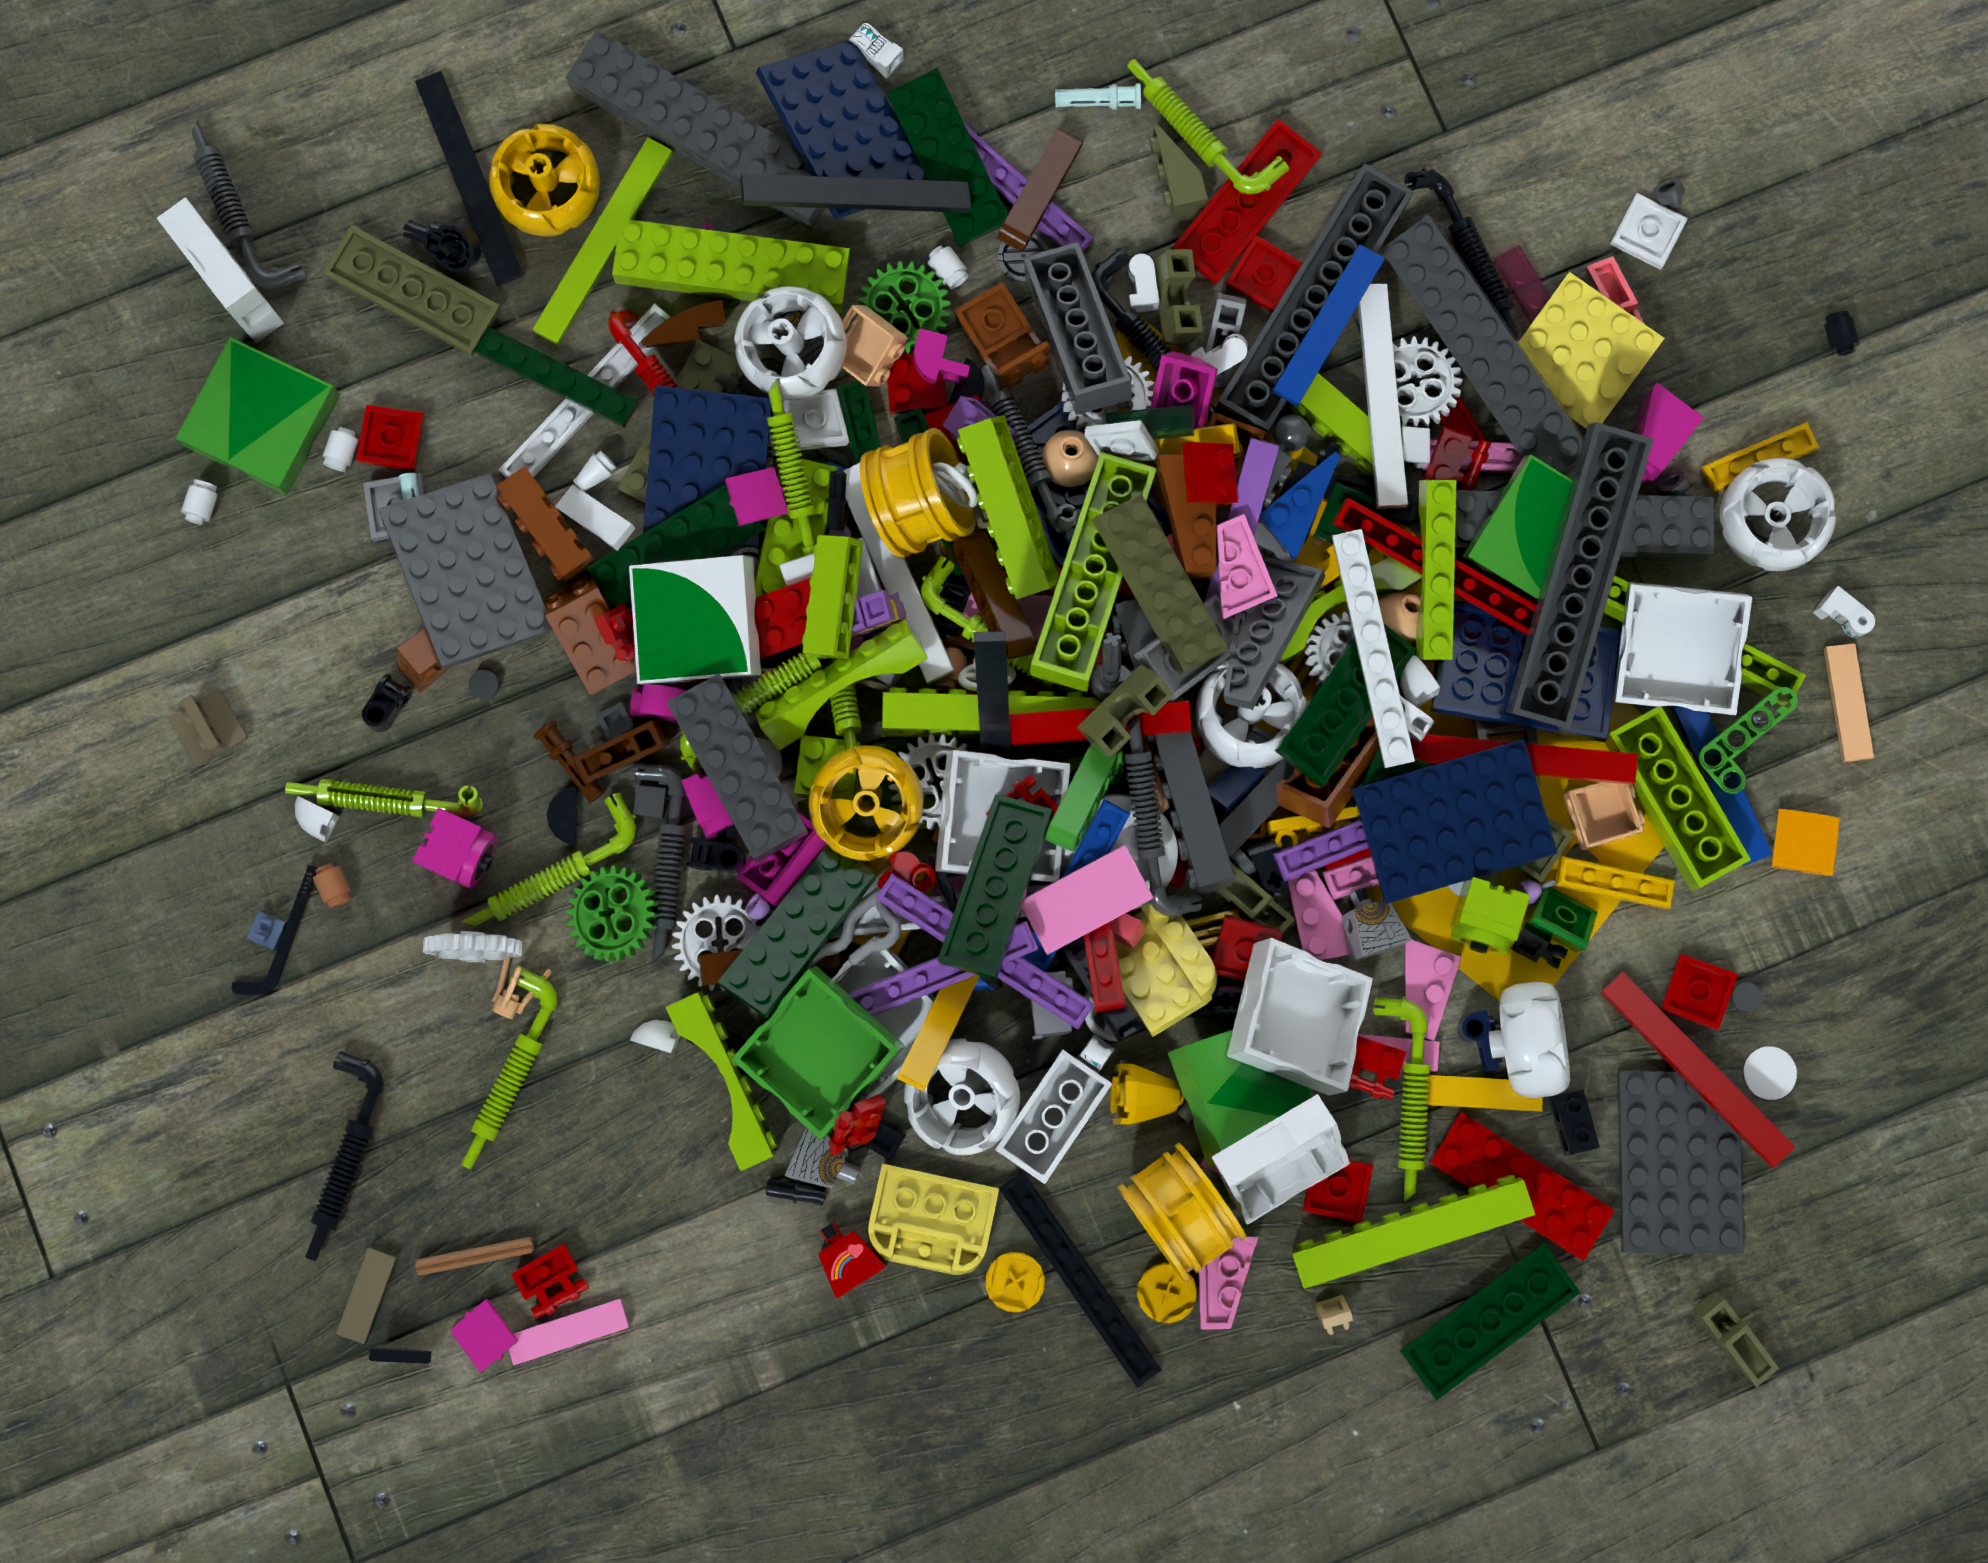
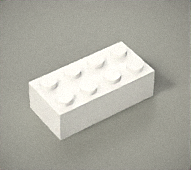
M1062 1050L995 1150L1045 1184L1112 1083Z

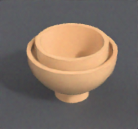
M1063 430L1054 434L1044 445L1041 455L1044 465L1047 467L1046 470L1050 472L1052 481L1064 487H1077L1091 480L1099 458L1085 437V433L1078 430ZM1073 448L1077 454L1070 456L1066 454V450Z
M1403 591L1389 593L1379 601L1383 623L1410 645L1415 646L1421 598Z

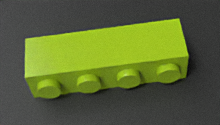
M1317 373L1299 406L1297 407L1290 403L1291 410L1296 415L1302 418L1306 417L1313 423L1312 427L1322 437L1327 436L1334 443L1341 445L1339 452L1344 456L1349 455L1352 457L1361 472L1366 475L1370 473L1374 477L1369 417Z
M817 536V544L814 547L813 573L810 577V599L806 607V630L802 638L804 654L848 660L863 541L845 536Z

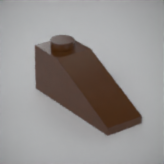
M656 718L573 758L587 784L670 745L671 742L660 719Z

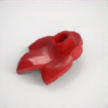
M897 851L889 855L893 868L885 871L877 883V886L882 889L893 873L923 893V891L929 890L934 885L936 872L930 864L919 862L913 853ZM919 872L925 873L922 880H916Z

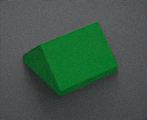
M1548 887L1542 890L1541 897L1535 902L1525 922L1551 935V940L1577 953L1585 950L1588 946L1598 912Z

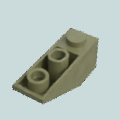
M1155 125L1153 136L1149 137L1152 154L1157 153L1159 163H1156V172L1159 181L1164 180L1166 190H1163L1162 193L1165 206L1171 208L1172 216L1204 209L1208 197L1201 171L1159 125Z

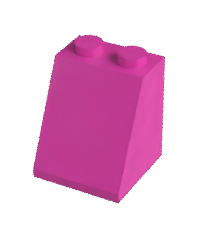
M1658 383L1653 386L1640 402L1633 432L1654 439L1641 482L1642 484L1646 483L1648 486L1665 469L1704 418Z

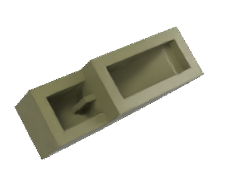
M1230 861L1234 874L1232 886L1221 888L1217 891L1235 909H1238L1248 921L1282 930V940L1296 925L1295 919L1279 906L1265 890Z
M1713 1292L1692 1310L1693 1314L1753 1386L1757 1388L1779 1369L1748 1325L1740 1320L1725 1298Z

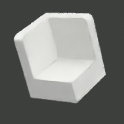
M1402 426L1401 437L1404 462H1411L1414 468L1420 469L1430 463V429Z

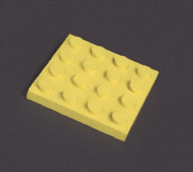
M1569 272L1519 340V343L1570 418L1587 429L1589 424L1596 422L1602 424L1665 338Z

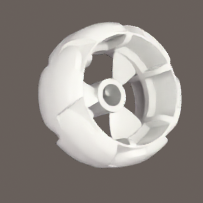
M785 286L766 291L763 298L752 301L743 311L735 331L737 362L744 375L763 393L769 395V388L777 379L783 400L808 398L824 390L828 382L834 380L841 371L847 351L845 326L836 310L820 294L802 287ZM801 310L805 313L797 329L786 319H775L790 311ZM822 335L824 337V346L819 357L812 365L808 363L805 366L798 356L803 349L804 340ZM758 344H774L782 354L787 356L781 376L764 367L760 361L762 357L761 351L757 348Z
M1771 458L1762 460L1742 471L1726 489L1720 505L1722 533L1733 553L1749 565L1762 567L1767 571L1795 569L1818 555L1831 539L1836 524L1834 512L1835 499L1827 481L1815 469L1811 467L1806 468L1799 461L1793 459ZM1772 481L1783 482V487L1785 488L1792 487L1784 503L1773 502L1768 506L1752 492L1760 484ZM1810 508V511L1807 513L1808 518L1812 519L1809 532L1796 545L1794 537L1785 525L1789 523L1791 513ZM1748 516H1756L1753 521L1754 530L1760 536L1769 537V542L1764 544L1752 534L1745 522Z
M1230 659L1226 660L1208 674L1199 688L1193 710L1196 730L1202 737L1205 747L1216 758L1226 764L1235 767L1249 766L1254 768L1275 764L1282 760L1283 757L1274 750L1307 704L1301 685L1296 676L1287 667L1278 663L1265 687L1277 695L1280 699L1279 702L1270 704L1271 694L1264 688L1253 710L1238 706L1237 715L1239 718L1230 721L1222 727V719L1216 714V703L1222 690L1225 688L1227 667L1230 664ZM1261 719L1275 728L1281 729L1277 736L1265 743L1255 744L1254 740L1251 739L1245 742L1248 726L1259 723Z
M1543 982L1515 984L1505 989L1499 999L1501 1030L1489 1031L1492 1058L1505 1057L1511 1088L1521 1096L1539 1098L1554 1096L1564 1092L1570 1083V1066L1558 991L1549 983Z
M965 1038L948 1041L932 1076L939 1069L945 1080L953 1086L949 1091V1100L933 1106V1096L928 1094L929 1083L925 1091L905 1083L904 1103H907L908 1119L912 1128L931 1147L938 1149L942 1147L949 1154L972 1155L993 1147L1007 1134L1019 1111L1020 1089L1018 1081L1013 1076L1014 1071L1011 1064L999 1051L983 1042H967ZM986 1079V1081L992 1087L993 1091L991 1093L981 1094L985 1087ZM973 1104L991 1116L986 1124L978 1128H966L959 1122L954 1124L958 1109L967 1110Z

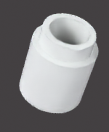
M941 245L929 254L930 260L928 265L935 272L938 279H942L944 286H948L950 290H953L967 280L969 276L966 273L967 268L950 246L944 248Z
M339 427L338 431L331 430L322 456L325 458L323 465L341 472H345L347 466H351L359 443V439L354 437L356 434L354 431Z
M196 479L193 485H189L181 513L186 515L185 520L202 525L203 521H210L218 496L215 493L217 486Z

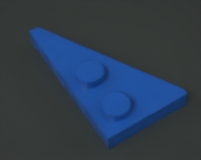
M1336 451L1260 513L1259 521L1293 560L1297 558L1340 459Z

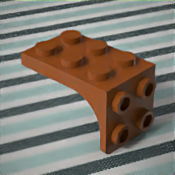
M1003 282L954 310L955 317L984 364L992 367L1002 389L1007 386L1008 388H1013L1024 380L1023 377L1031 372L1037 374L1048 366L1051 355L1050 343L1048 341L1042 343Z
M580 576L570 583L569 588L561 592L559 589L554 590L544 597L545 617L589 695L636 671L635 657L626 662L617 660L612 644L606 645L594 621L595 617L610 609L592 576L587 578L586 576Z

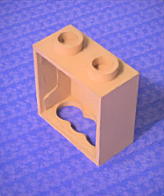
M852 305L843 320L844 330L848 328L853 316L857 313L858 315L846 334L847 351L842 368L865 386H881L889 378L890 369L895 360L899 359L905 350L904 345L908 337L865 305Z
M1599 782L1569 791L1563 795L1581 851L1643 832L1644 818L1640 809L1635 807L1633 801L1635 790L1633 785Z

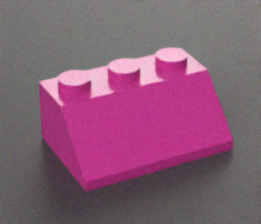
M1174 351L1161 355L1146 426L1149 434L1154 435L1205 427L1218 369L1200 358Z
M799 813L798 815L808 831L807 835L757 863L751 856L735 876L755 893L764 897L775 908L779 906L827 846V843L821 840L816 833L812 822Z

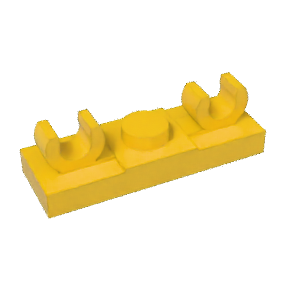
M1356 806L1342 810L1332 824L1335 825L1333 830L1356 821L1358 818ZM1303 816L1272 820L1267 824L1268 836L1276 835L1275 842L1278 849L1282 848V837H1289L1292 846L1298 843L1297 835L1294 832H1305L1307 836L1323 833V828H1327Z

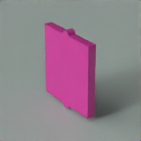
M774 467L725 479L731 498L729 504L734 508L739 526L788 513L782 494L784 490L783 487H780Z
M488 1299L484 1300L472 1312H466L465 1318L449 1330L480 1373L496 1360L503 1359V1354L519 1341Z

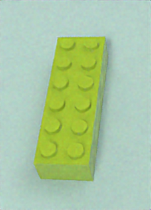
M1005 415L992 417L958 429L960 435L957 437L958 445L961 452L967 455L969 461L967 471L970 479L973 482L976 481L979 490L977 500L980 508L987 513L989 519L986 522L987 530L991 538H995L999 548L996 550V555L1000 565L1005 566L1008 575L1006 585L1010 594H1014L1017 600L1056 586L1060 576Z
M1662 706L1652 709L1608 734V739L1604 743L1609 751L1638 754L1636 782L1633 785L1635 796L1691 892L1751 860Z

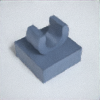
M258 911L246 939L277 950L287 923Z

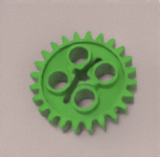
M898 261L897 269L894 270L888 263L885 274L880 269L876 270L877 280L868 277V282L871 285L870 288L863 286L861 288L867 297L858 298L859 304L869 307L892 326L898 322H904L909 326L908 330L903 333L908 337L904 345L906 354H910L911 347L915 346L919 329L939 333L938 329H947V325L942 319H950V313L943 309L951 307L950 301L942 299L948 296V290H939L943 285L942 279L933 282L935 272L931 271L925 275V265L923 264L918 270H914L913 261L909 263L908 268H903L902 262ZM904 283H912L916 288L913 293L904 294L900 291V287ZM892 287L904 306L909 305L910 315L920 325L919 329L913 326L905 311H900L898 301L888 291L889 288ZM882 299H888L892 302V306L886 311L879 310L876 305ZM921 306H928L932 309V313L926 318L919 317L916 312Z
M612 865L611 870L607 867H601L600 874L595 871L590 872L591 881L581 878L584 886L582 889L573 888L578 896L577 899H568L574 905V909L566 911L567 914L573 915V920L566 924L567 926L575 927L570 937L580 938L576 946L585 948V955L592 956L594 954V959L602 961L605 958L607 962H614L615 958L618 961H625V954L630 957L636 956L634 948L645 949L642 942L643 939L652 941L653 938L648 931L649 929L655 930L658 928L651 922L652 919L660 917V914L654 913L652 908L657 907L659 902L650 899L655 895L656 891L646 890L650 882L644 879L640 880L642 874L632 873L631 869L623 867L621 870L620 867ZM626 889V900L621 902V893ZM597 897H599L600 905L597 909H595L594 901ZM631 918V929L626 931L625 924ZM604 925L605 933L600 938L599 929Z

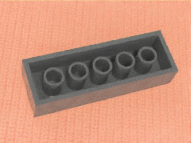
M1079 242L1023 257L1025 279L1047 339L1051 345L1075 415L1132 400L1130 375Z
M719 673L667 701L670 710L756 863L808 834L806 827Z

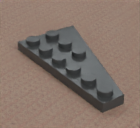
M1262 556L1278 596L1235 614L1233 643L1230 646V664L1227 667L1223 695L1225 703L1253 710L1325 579L1323 569Z

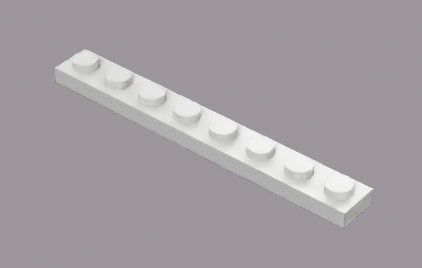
M1362 529L1332 535L1384 768L1414 762V755Z

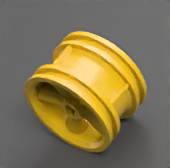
M937 428L928 429L924 433L914 434L910 437L909 442L892 448L885 445L877 448L876 451H868L862 455L860 460L861 487L871 520L886 547L898 558H905L912 553L922 552L926 549L928 543L942 538L950 542L958 539L960 536H968L973 533L975 528L973 508H966L956 504L936 484L932 470L934 463L942 462L954 468L957 464L961 463L950 441ZM964 491L963 494L966 499H969L967 492Z
M1178 1142L1174 1145L1176 1151L1174 1154L1170 1155L1166 1151L1161 1155L1162 1157L1137 1175L1131 1176L1129 1178L1132 1182L1131 1185L1125 1187L1121 1183L1117 1188L1180 1278L1186 1282L1190 1279L1187 1274L1193 1269L1196 1273L1200 1272L1204 1266L1226 1250L1232 1249L1234 1247L1232 1240L1238 1237L1243 1241L1247 1236L1211 1181L1188 1151Z

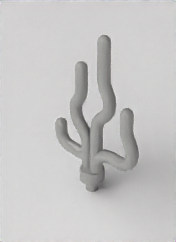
M852 859L875 874L876 880L860 899L862 901L845 918L841 937L835 942L825 944L804 972L823 957L838 954L845 950L852 942L857 920L875 905L880 916L888 924L889 932L883 938L870 940L859 947L849 956V963L857 965L871 953L886 950L896 943L901 934V923L888 906L876 899L881 891L877 886L879 878L885 871L893 868L891 863L877 874L867 861Z

